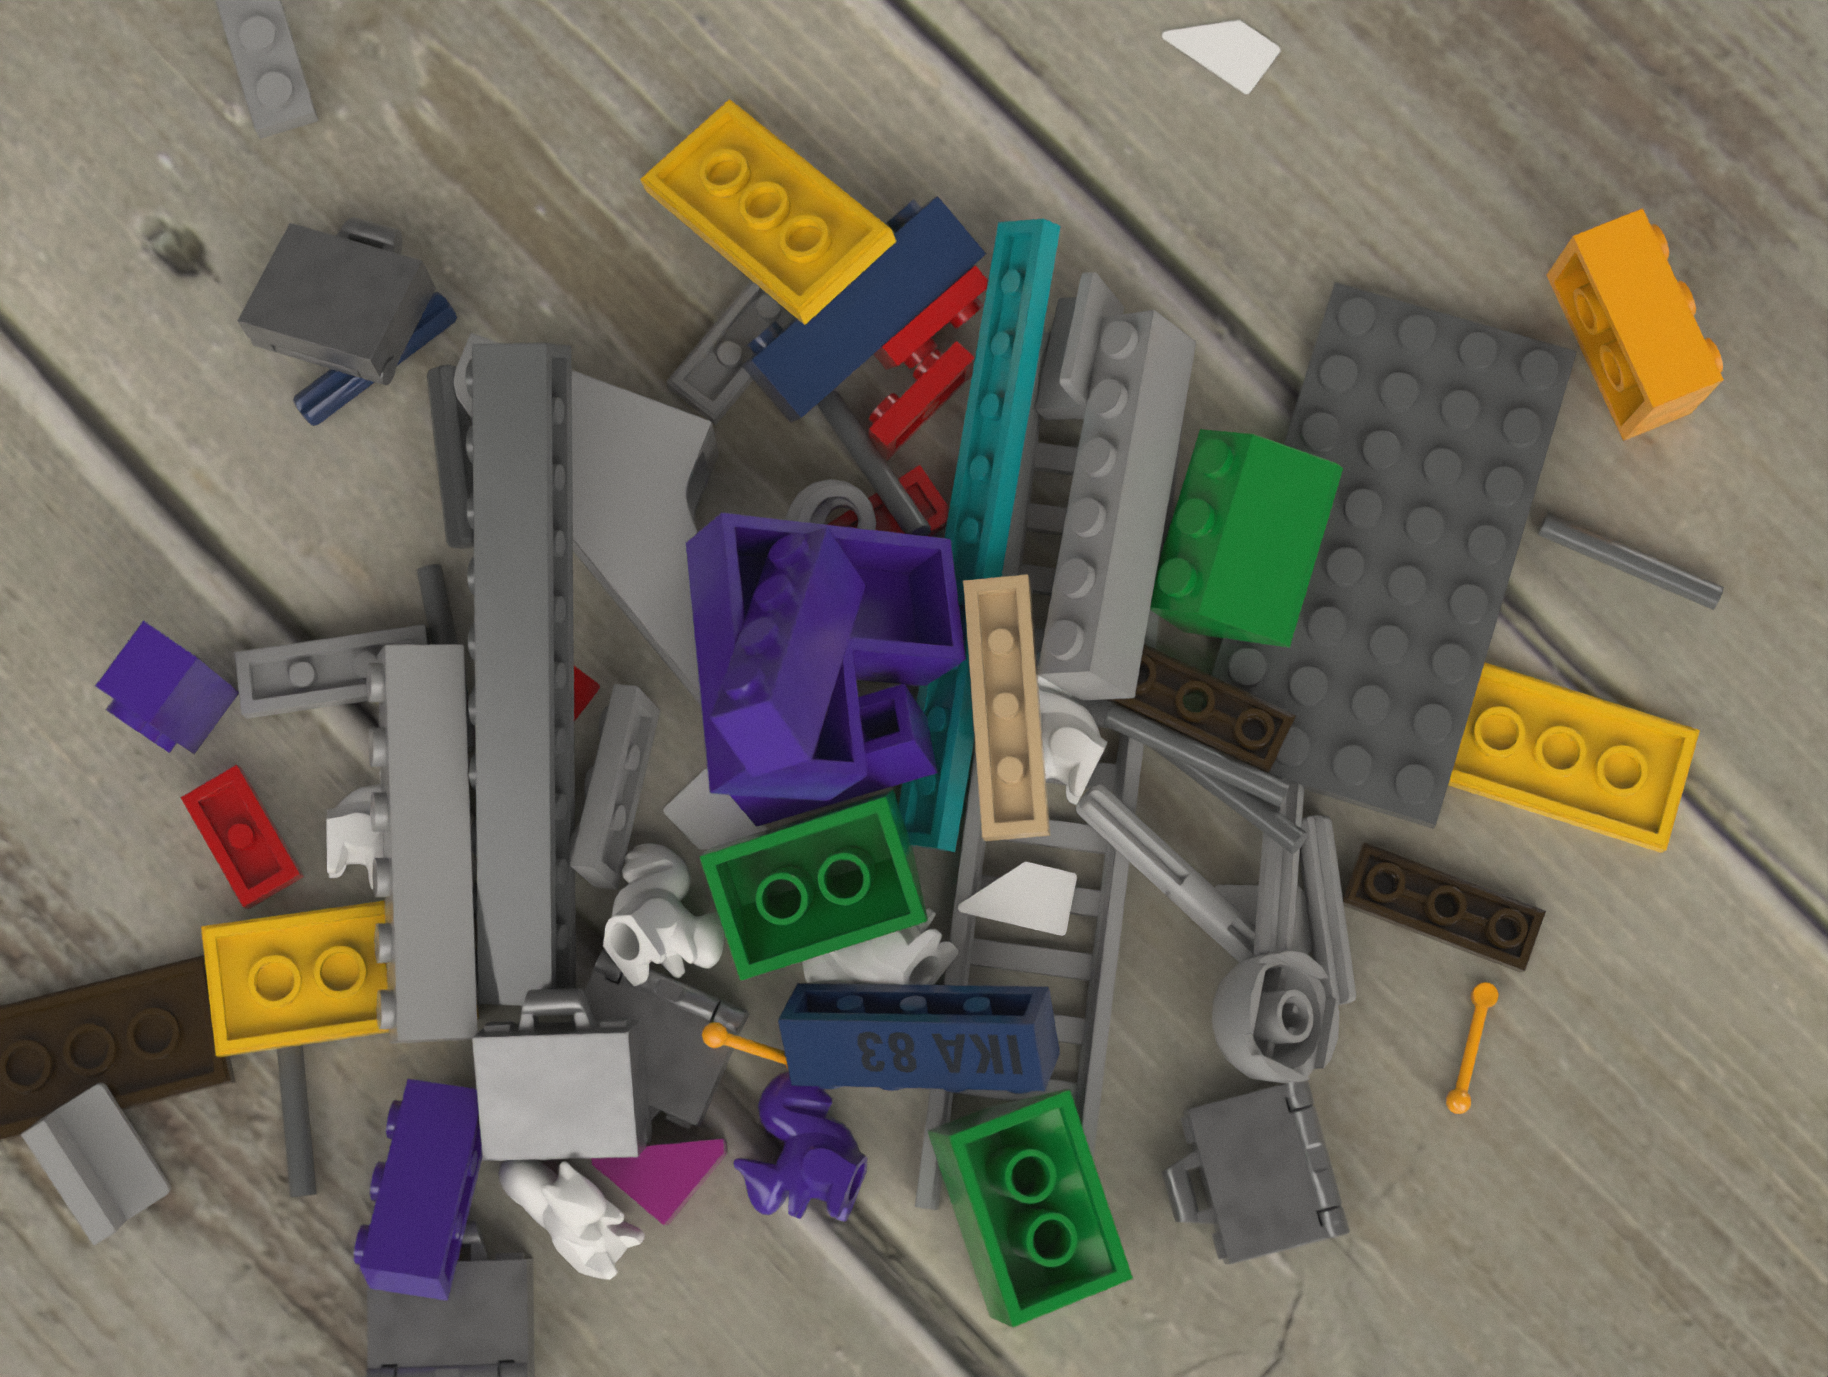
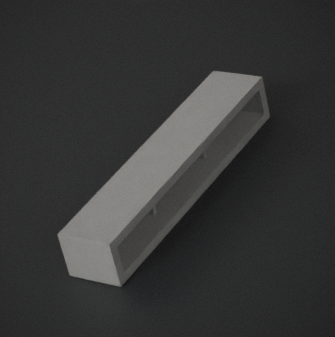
M1155 310L1102 317L1037 671V675L1082 701L1134 698L1196 346L1195 340Z
M464 644L385 645L377 655V663H368L367 666L368 701L379 702V727L370 728L369 762L371 767H381V792H374L371 795V826L373 832H383V858H374L373 892L375 897H385V923L376 924L374 939L376 962L387 963V989L378 990L377 992L378 1028L389 1029V1044L470 1040L478 1032Z

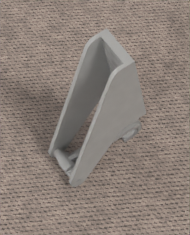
M470 333L456 367L453 383L456 397L470 415L471 424L473 425V401L467 391L465 380L466 367L472 359V344H491L497 342ZM572 370L573 552L701 705L686 542L698 533L694 524L696 510L719 455L712 421ZM836 479L813 482L804 488L790 505L785 520L825 525L828 516L833 510L846 507L853 510L858 516L857 528L876 529L873 504L865 493L848 481Z

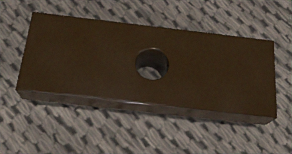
M1146 644L1143 646L1135 697L1105 699L1111 703L1116 702L1266 773L1270 772L1296 715ZM1189 694H1197L1204 699L1206 708L1201 712H1191L1185 708L1183 698Z
M1365 842L1360 846L1342 896L1345 907L1520 973L1526 970L1546 912L1538 907ZM1437 896H1444L1451 901L1453 905L1451 917H1443L1437 913L1434 906Z

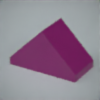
M715 1139L646 1146L639 1157L591 1159L592 1165L662 1225L668 1226L725 1158L728 1151L726 1140Z

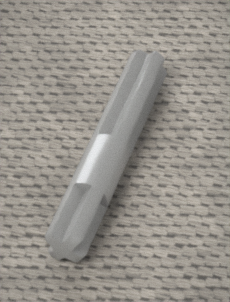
M1093 786L1083 795L1076 806L1077 814L1238 962L1255 957L1253 953L1256 926L1228 899L1180 857L1105 786Z

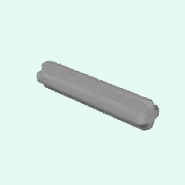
M1279 778L1290 783L1288 791L1280 807L1270 802L1267 803L1301 828L1304 787L1299 783ZM1263 833L1254 956L1293 949L1300 849L1291 854L1265 833Z
M1324 815L1307 816L1302 818L1301 829L1307 832L1308 835L1300 847L1299 858L1313 958L1323 967L1329 978L1319 979L1324 987L1326 999L1336 998L1338 1005L1349 1004L1355 1001L1357 995L1332 820L1329 816Z

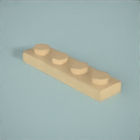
M1026 574L965 580L963 584L982 838L984 841L1050 836L1030 578Z

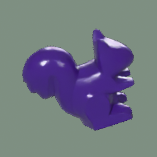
M789 1071L780 1073L770 1080L762 1091L758 1103L759 1119L766 1131L785 1142L776 1164L737 1158L734 1160L733 1165L743 1175L749 1200L760 1214L771 1215L777 1212L788 1196V1214L801 1219L806 1212L810 1200L815 1198L826 1202L827 1212L831 1217L846 1222L867 1173V1156L860 1152L851 1131L843 1123L827 1114L832 1105V1098L824 1089L818 1086H793Z

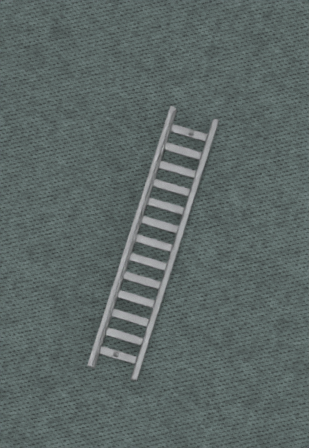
M1044 327L1002 577L1028 574L1031 582V593L1051 596L1056 568L1022 564L1026 531L1062 535L1067 508L1030 503L1034 471L1073 476L1078 448L1038 443L1041 415L1036 411L1035 405L1051 335L1049 332H1045ZM1182 427L1159 559L1171 524ZM1150 610L1144 644L1155 649L1159 616ZM1034 628L1036 653L1041 652L1045 629ZM1075 696L1071 697L1090 712L1097 727L1108 728L1103 723L1113 703L1107 700L1082 701ZM1120 733L1116 765L1098 762L1085 788L1090 789L1097 785L1105 786L1135 814L1144 744ZM976 746L949 941L958 949V955L946 969L944 985H967L970 965L1084 980L1089 981L1085 1018L1054 1014L1058 1042L1081 1045L1077 1083L1050 1079L1046 1091H1031L1024 1094H1014L1005 1090L948 1092L943 1089H930L915 1207L938 1210L943 1176L927 1130L950 1122L953 1093L1017 1101L1069 1089L1092 1157L1094 1158L1130 862L1092 826L1086 824L1049 820L1050 836L998 840L1105 855L1101 889L1093 890L1075 887L1070 914L1097 918L1093 954L975 939L976 916L960 912L958 905L1000 878L982 875L986 841L982 838ZM1047 778L1046 783L1066 785L1054 778Z

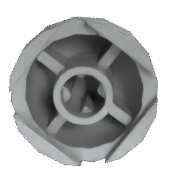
M1292 950L1274 951L1239 962L1219 983L1212 1003V1027L1215 1040L1225 1059L1249 1078L1276 1083L1304 1082L1311 1079L1307 1076L1314 1069H1324L1332 1058L1339 1037V1008L1336 998L1326 999L1324 987L1319 980L1329 979L1323 967L1309 955Z

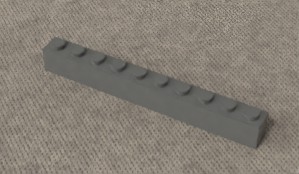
M553 343L472 344V359L467 364L465 380L467 391L473 401V425L470 426L467 432L466 450L468 458L473 464V491L470 493L467 501V519L470 527L474 530V557L471 558L468 565L467 580L470 592L474 595L475 622L471 625L468 634L469 653L475 661V688L472 690L469 698V717L472 724L476 726V753L472 756L469 767L470 783L476 791V818L470 830L471 850L477 856V883L472 889L473 918L477 920L478 947L475 949L476 985H478V1004L523 1006L525 996L529 990L576 988L575 870L570 866L571 858L569 854L570 838L575 829L572 347L570 345Z

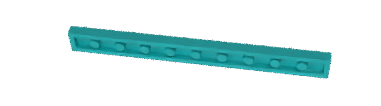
M1044 218L998 222L944 537L951 539L966 660L927 686H919L916 702L928 720L937 773L902 783L899 809L912 847L951 852L956 850L975 738L963 581L1002 577L1061 228L1060 225Z

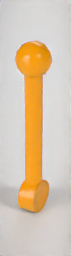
M1480 983L1471 991V1001L1475 1005L1456 1087L1446 1097L1447 1108L1455 1114L1466 1113L1471 1106L1468 1088L1488 1008L1496 1004L1499 994L1497 988L1491 983Z
M711 1022L702 1030V1039L711 1048L726 1045L785 1064L788 1069L784 1050L729 1033L726 1027L719 1022Z

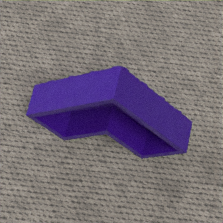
M721 513L686 542L710 794L829 801L867 776L856 680L927 686L966 660L951 539ZM828 527L866 585L812 760L751 777L710 717L771 545L792 533L803 535Z

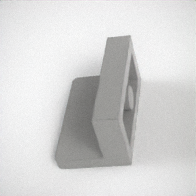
M1096 272L1082 273L1077 297L1058 298L1035 405L1036 411L1045 420L1084 419L1102 317L1122 315L1124 312L1122 303Z
M98 1083L35 1122L21 1134L93 1246L117 1232L126 1220L165 1197L171 1191V1184L104 1083Z

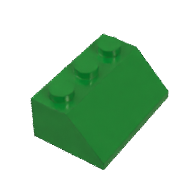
M1200 429L1157 566L1150 610L1184 633L1290 648L1343 468L1332 461L1255 434Z
M893 789L712 847L699 856L740 981L928 921L913 848Z
M1069 1089L988 1107L927 1130L990 1318L1013 1328L1133 1279Z

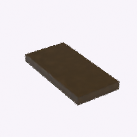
M204 955L0 1006V1142L21 1137V1134L35 1122L98 1083H104L108 1087L122 1111L235 1083L230 1056L217 1057L215 1052Z

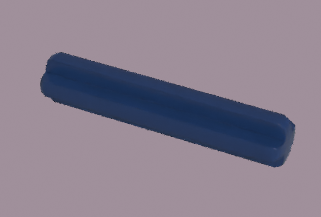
M439 292L433 293L396 366L456 322L455 310ZM330 369L297 393L293 398V402L305 420L312 426H316L375 382Z

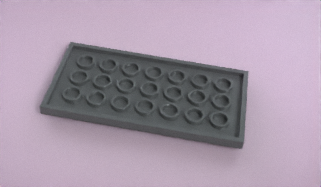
M1334 283L1284 442L1286 446L1332 461L1343 468L1290 648L1223 638L1212 672V676L1296 715L1269 774L1289 782L1299 783L1305 790L1425 827L1435 828L1577 351L1340 283ZM1203 701L1200 712L1206 708L1205 701Z

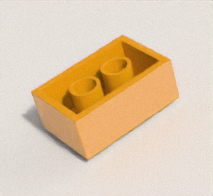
M1643 208L1572 236L1546 275L1623 441L1691 414L1724 380L1721 375L1723 362L1720 352L1710 338L1703 337L1694 318L1696 305L1693 295L1685 282L1681 280L1677 282L1667 260L1669 258L1667 240L1659 226L1650 224Z

